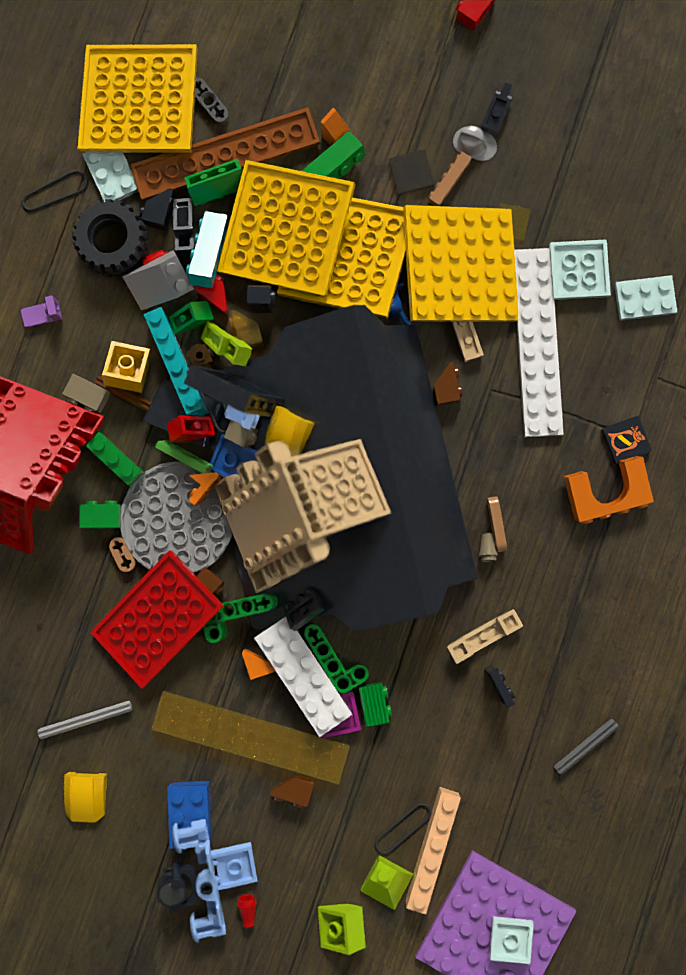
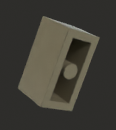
M72 374L62 393L68 397L67 401L77 405L79 402L85 405L84 409L99 413L102 412L111 395L106 389L75 374Z

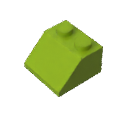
M337 904L318 907L321 948L347 955L365 948L361 906Z

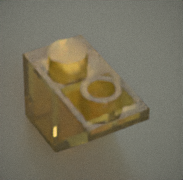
M235 310L231 311L230 325L232 329H236L237 333L234 337L244 341L252 349L263 346L264 343L258 323Z

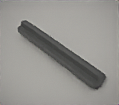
M610 719L554 765L555 770L560 775L564 774L619 728L618 724L613 719Z

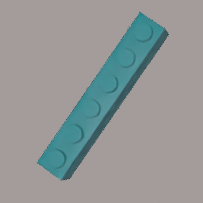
M159 307L144 314L186 415L204 416L209 412L200 392L183 384L189 366L162 307Z

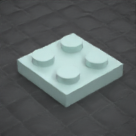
M493 917L490 960L530 964L533 921Z

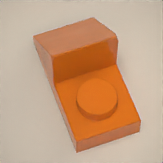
M216 472L189 475L200 484L199 488L195 487L190 493L191 498L189 501L198 507L222 477Z

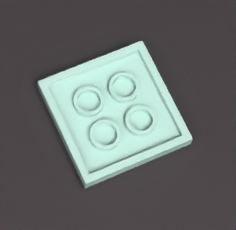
M607 240L550 242L554 300L601 298L611 295Z

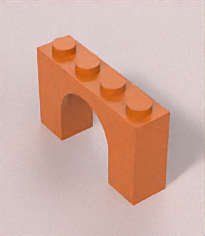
M635 456L619 461L624 482L623 490L620 496L610 503H600L595 499L587 472L580 471L564 476L574 520L581 522V524L593 522V519L600 517V519L609 518L612 513H627L630 511V508L636 507L641 509L648 507V503L654 502L643 457Z

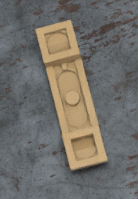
M512 609L465 634L446 647L457 664L501 637L518 630L523 625L515 610Z

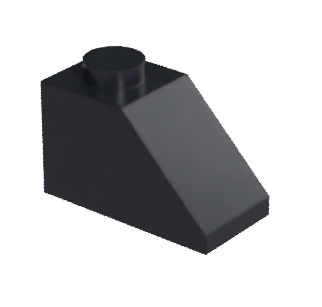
M169 188L146 201L145 207H142L140 211V217L146 226L166 231L173 209V199L176 198L174 189Z

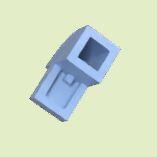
M227 406L224 414L226 418L240 423L242 427L249 430L250 428L255 429L260 415L242 413L230 406Z

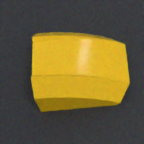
M276 406L268 426L265 446L274 442H282L288 447L291 457L301 454L315 423L291 413L284 407Z
M68 772L65 774V813L72 822H96L105 816L106 773L81 774Z

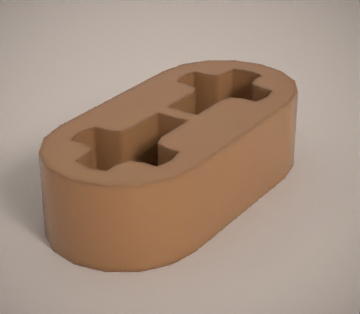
M119 537L112 539L109 547L119 569L123 572L134 570L137 562L124 539ZM117 541L119 543H123V546L121 547L123 551L122 554L119 549H115ZM123 556H125L127 560L132 561V563L129 564L130 568H128L127 566L123 567V563H125Z

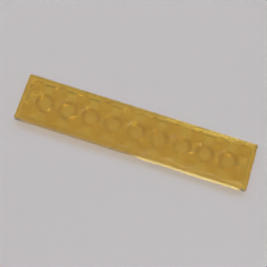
M167 691L162 692L151 729L338 785L350 747L348 744Z

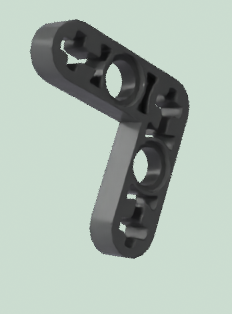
M196 77V84L201 87L203 94L201 95L200 91L196 88L195 102L197 101L214 123L225 125L229 120L227 108L205 81ZM211 97L214 99V103L212 105H205L204 100ZM216 108L220 114L224 115V118L217 116V113L215 111Z

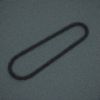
M72 170L26 194L22 199V206L27 211H35L81 193L87 187V176L80 170ZM72 173H79L85 179L84 186L78 191L34 208H28L25 205L27 197Z

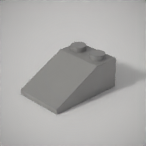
M174 250L123 276L141 310L178 298L194 289L189 283V279Z

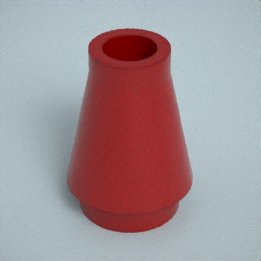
M242 895L238 899L237 906L243 927L248 928L255 924L254 918L257 901L253 895Z

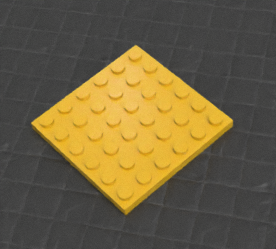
M86 45L78 138L79 152L191 153L198 55L197 45Z
M245 160L217 271L231 276L327 297L356 184L351 181Z
M352 198L327 297L283 287L278 288V296L339 309L351 305H366L377 317L388 319L406 256L403 207Z
M405 205L403 207L410 322H517L518 294L511 209Z

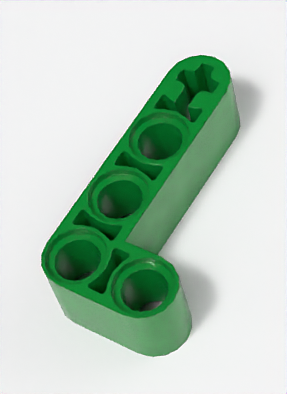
M265 593L222 603L224 607L215 615L214 619H211L203 627L207 641L216 643L226 638V620L275 609L278 604L277 597L272 593ZM270 600V604L261 606L259 604L261 601ZM247 601L252 604L251 611H248L245 607ZM229 605L232 606L234 610L232 615H230L227 612V608ZM214 629L219 631L218 638L213 635Z
M309 624L304 631L305 638L338 692L346 693L367 680L368 669L365 665L358 663L347 670L344 668L319 625ZM310 628H312L313 630L317 629L318 632L316 635L318 639L323 637L324 640H321L317 642L316 645H314L312 642H316V639L313 635H308L310 633ZM321 644L327 645L328 653L320 654L318 646ZM329 662H337L339 665L338 669L330 671L327 667ZM357 668L365 670V675L362 678H357L354 675V671ZM345 678L349 684L347 687L341 688L337 684L338 680Z

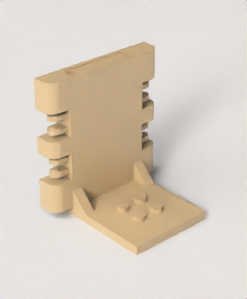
M360 439L291 457L289 449L284 443H270L255 454L257 461H249L236 468L239 475L234 474L224 477L214 485L222 505V511L227 517L242 555L244 567L249 573L256 593L264 591L279 583L282 579L298 573L300 569L309 567L326 558L329 549L324 537L391 513Z

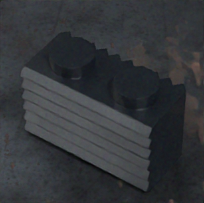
M248 285L247 303L252 313H272L273 308L277 306V297L275 292H272L271 286Z

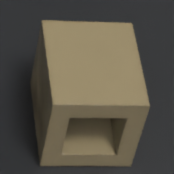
M231 420L224 438L242 447H252L257 440L258 429L250 428L249 430L242 427L240 423Z

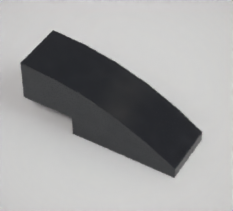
M192 198L173 199V231L175 234V253L178 259H190L191 250L196 247Z

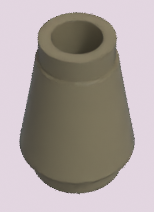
M491 533L482 534L479 552L481 562H495L496 557H498L493 534Z

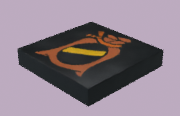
M639 416L601 429L614 464L619 463L621 460L652 451Z

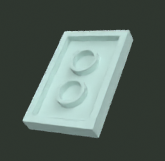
M123 152L83 153V157L104 202L105 199H112L115 203L116 200H121L139 192L134 175Z
M672 275L622 281L614 284L619 321L677 313Z

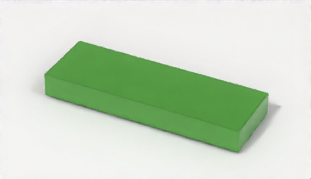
M168 440L158 441L156 444L157 449L203 474L210 473L213 470L214 466Z

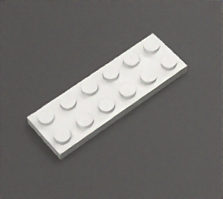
M286 617L255 637L256 642L319 737L352 715L298 631L290 629Z

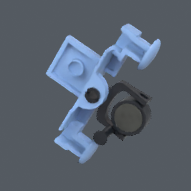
M205 819L191 822L192 827L179 829L178 824L175 823L172 835L177 853L182 854V849L195 847L199 864L208 863V869L196 874L195 868L192 865L180 866L179 863H174L172 867L162 868V876L157 882V899L160 904L169 908V913L197 904L200 897L206 900L208 916L196 919L195 912H192L190 915L191 934L196 943H199L200 938L226 934L219 890L257 882L251 842L211 851ZM214 865L217 867L218 875H215ZM182 874H186L191 881L192 894L189 898H186L187 881Z

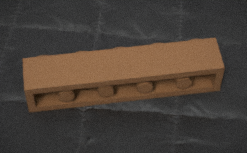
M463 151L460 155L456 156L454 164H450L449 171L443 174L442 181L436 184L435 191L431 192L428 196L430 204L433 206H440L470 164L472 157Z

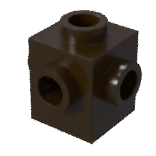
M201 343L195 344L190 348L191 350L187 351L189 354L187 361L190 366L195 365L211 369L215 365L213 359L216 357L213 350L207 348L205 343L202 345ZM203 355L201 359H197L198 356Z

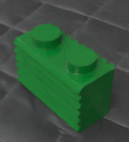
M382 682L359 686L366 727L389 723L388 717H392L390 705L386 706L385 698H388L387 687L382 686Z

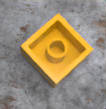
M112 341L102 373L104 385L142 393L151 361L150 349Z

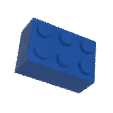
M210 781L171 783L167 787L170 848H175L172 835L175 823L178 824L179 829L192 827L191 822L203 819L206 820L211 844L213 839Z

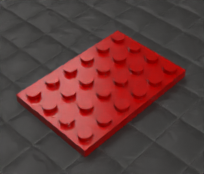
M169 550L90 633L143 689L224 605L172 550Z

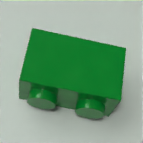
M86 501V504H80V528H121L122 505L117 504V501H105V504H98V501Z

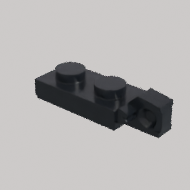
M505 82L502 91L494 93L480 126L482 131L497 136L512 101V96L508 95L512 87L511 84Z

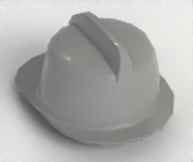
M476 126L463 127L454 135L453 144L457 152L461 153L463 151L475 160L486 161L491 159L496 153V140L492 135Z

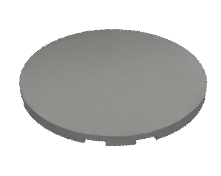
M167 462L147 470L130 486L121 506L120 529L122 537L134 558L149 570L169 550H172L194 574L198 573L204 567L208 568L221 557L233 535L227 517L222 511V505L215 487L198 507L189 501L192 490L195 487H200V484L189 475L203 473L183 462Z

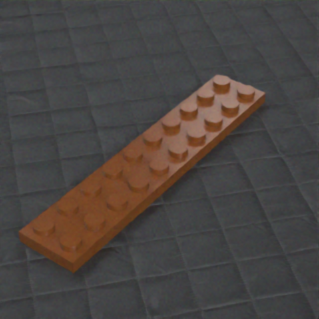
M307 107L192 144L191 153H164L130 165L141 199L144 202L169 188L174 189V192L187 188L184 177L235 159H238L243 170L245 160L264 163L320 145V140L311 113Z

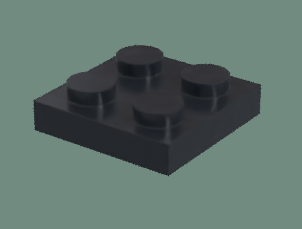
M492 665L484 668L501 702L508 708L515 705L513 701L515 695L511 688L504 684L503 681L506 678L501 669L499 670L498 667L495 668Z

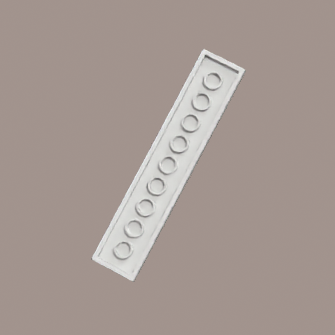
M550 248L514 250L518 294L517 336L524 437L562 436L564 434Z

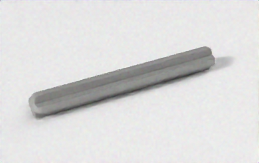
M125 701L38 729V736L40 739H44L130 712L132 704L130 701Z

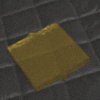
M500 203L499 209H511L513 239L524 241L531 209L518 207L517 204L513 206Z

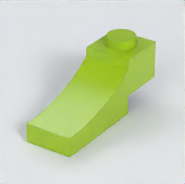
M206 323L201 339L217 355L225 356L232 364L246 366L251 356L252 348L244 341L223 331L214 323Z

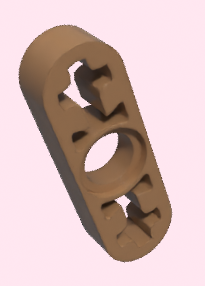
M497 496L487 498V506L497 553L507 551V543L499 500Z

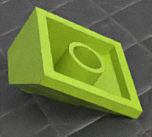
M378 855L360 891L395 910L413 873Z

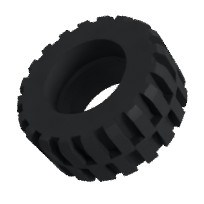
M105 199V203L99 200L95 202L94 206L91 207L89 204L85 207L87 211L79 213V221H75L73 225L76 231L72 232L74 249L78 252L77 254L90 269H93L95 273H103L107 277H111L112 274L120 277L122 272L128 274L132 272L131 268L134 266L138 268L141 265L139 263L140 259L144 260L146 257L145 250L149 249L147 242L149 235L139 214L130 205H124L119 200H116L114 203L112 199ZM111 224H118L127 229V240L119 250L112 253H102L96 249L95 239L102 228Z

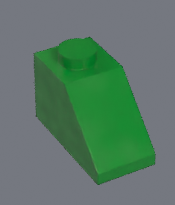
M208 301L190 302L169 317L175 335L202 327L214 319Z

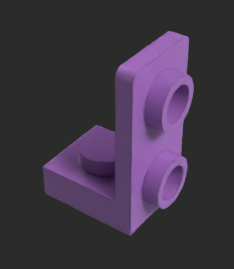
M51 295L45 297L46 303L21 309L24 326L28 328L61 320L62 315L58 300Z

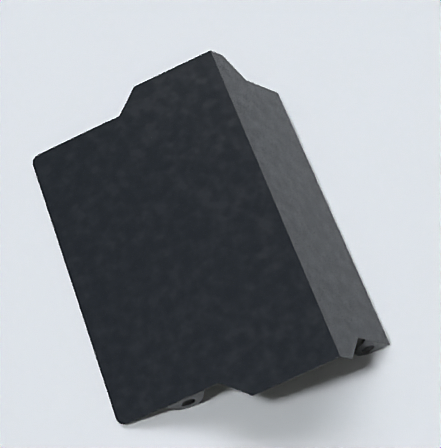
M351 305L286 326L271 354L248 360L246 366L232 365L219 370L235 375L285 399L282 407L305 420L315 423L300 455L360 439L391 512L386 516L324 537L329 549L326 558L309 567L300 569L298 573L282 579L274 586L256 593L249 573L244 567L242 555L234 535H232L245 598L272 593L278 599L275 609L249 615L254 629L269 628L286 617L284 612L286 602H290L295 606L296 594L301 595L305 599L306 587L312 588L319 594L325 609L314 618L332 614L355 631L438 613L448 586L477 579L416 325L385 326L366 305ZM223 409L217 425L221 430L226 431L230 420L225 417V410ZM260 415L255 427L258 429L257 440L251 448L260 451L265 447V438L271 417ZM216 427L214 429L215 435L210 438L213 454L221 435L224 434L220 433ZM270 600L261 601L259 604L260 606L270 604ZM247 601L248 611H251L252 604Z

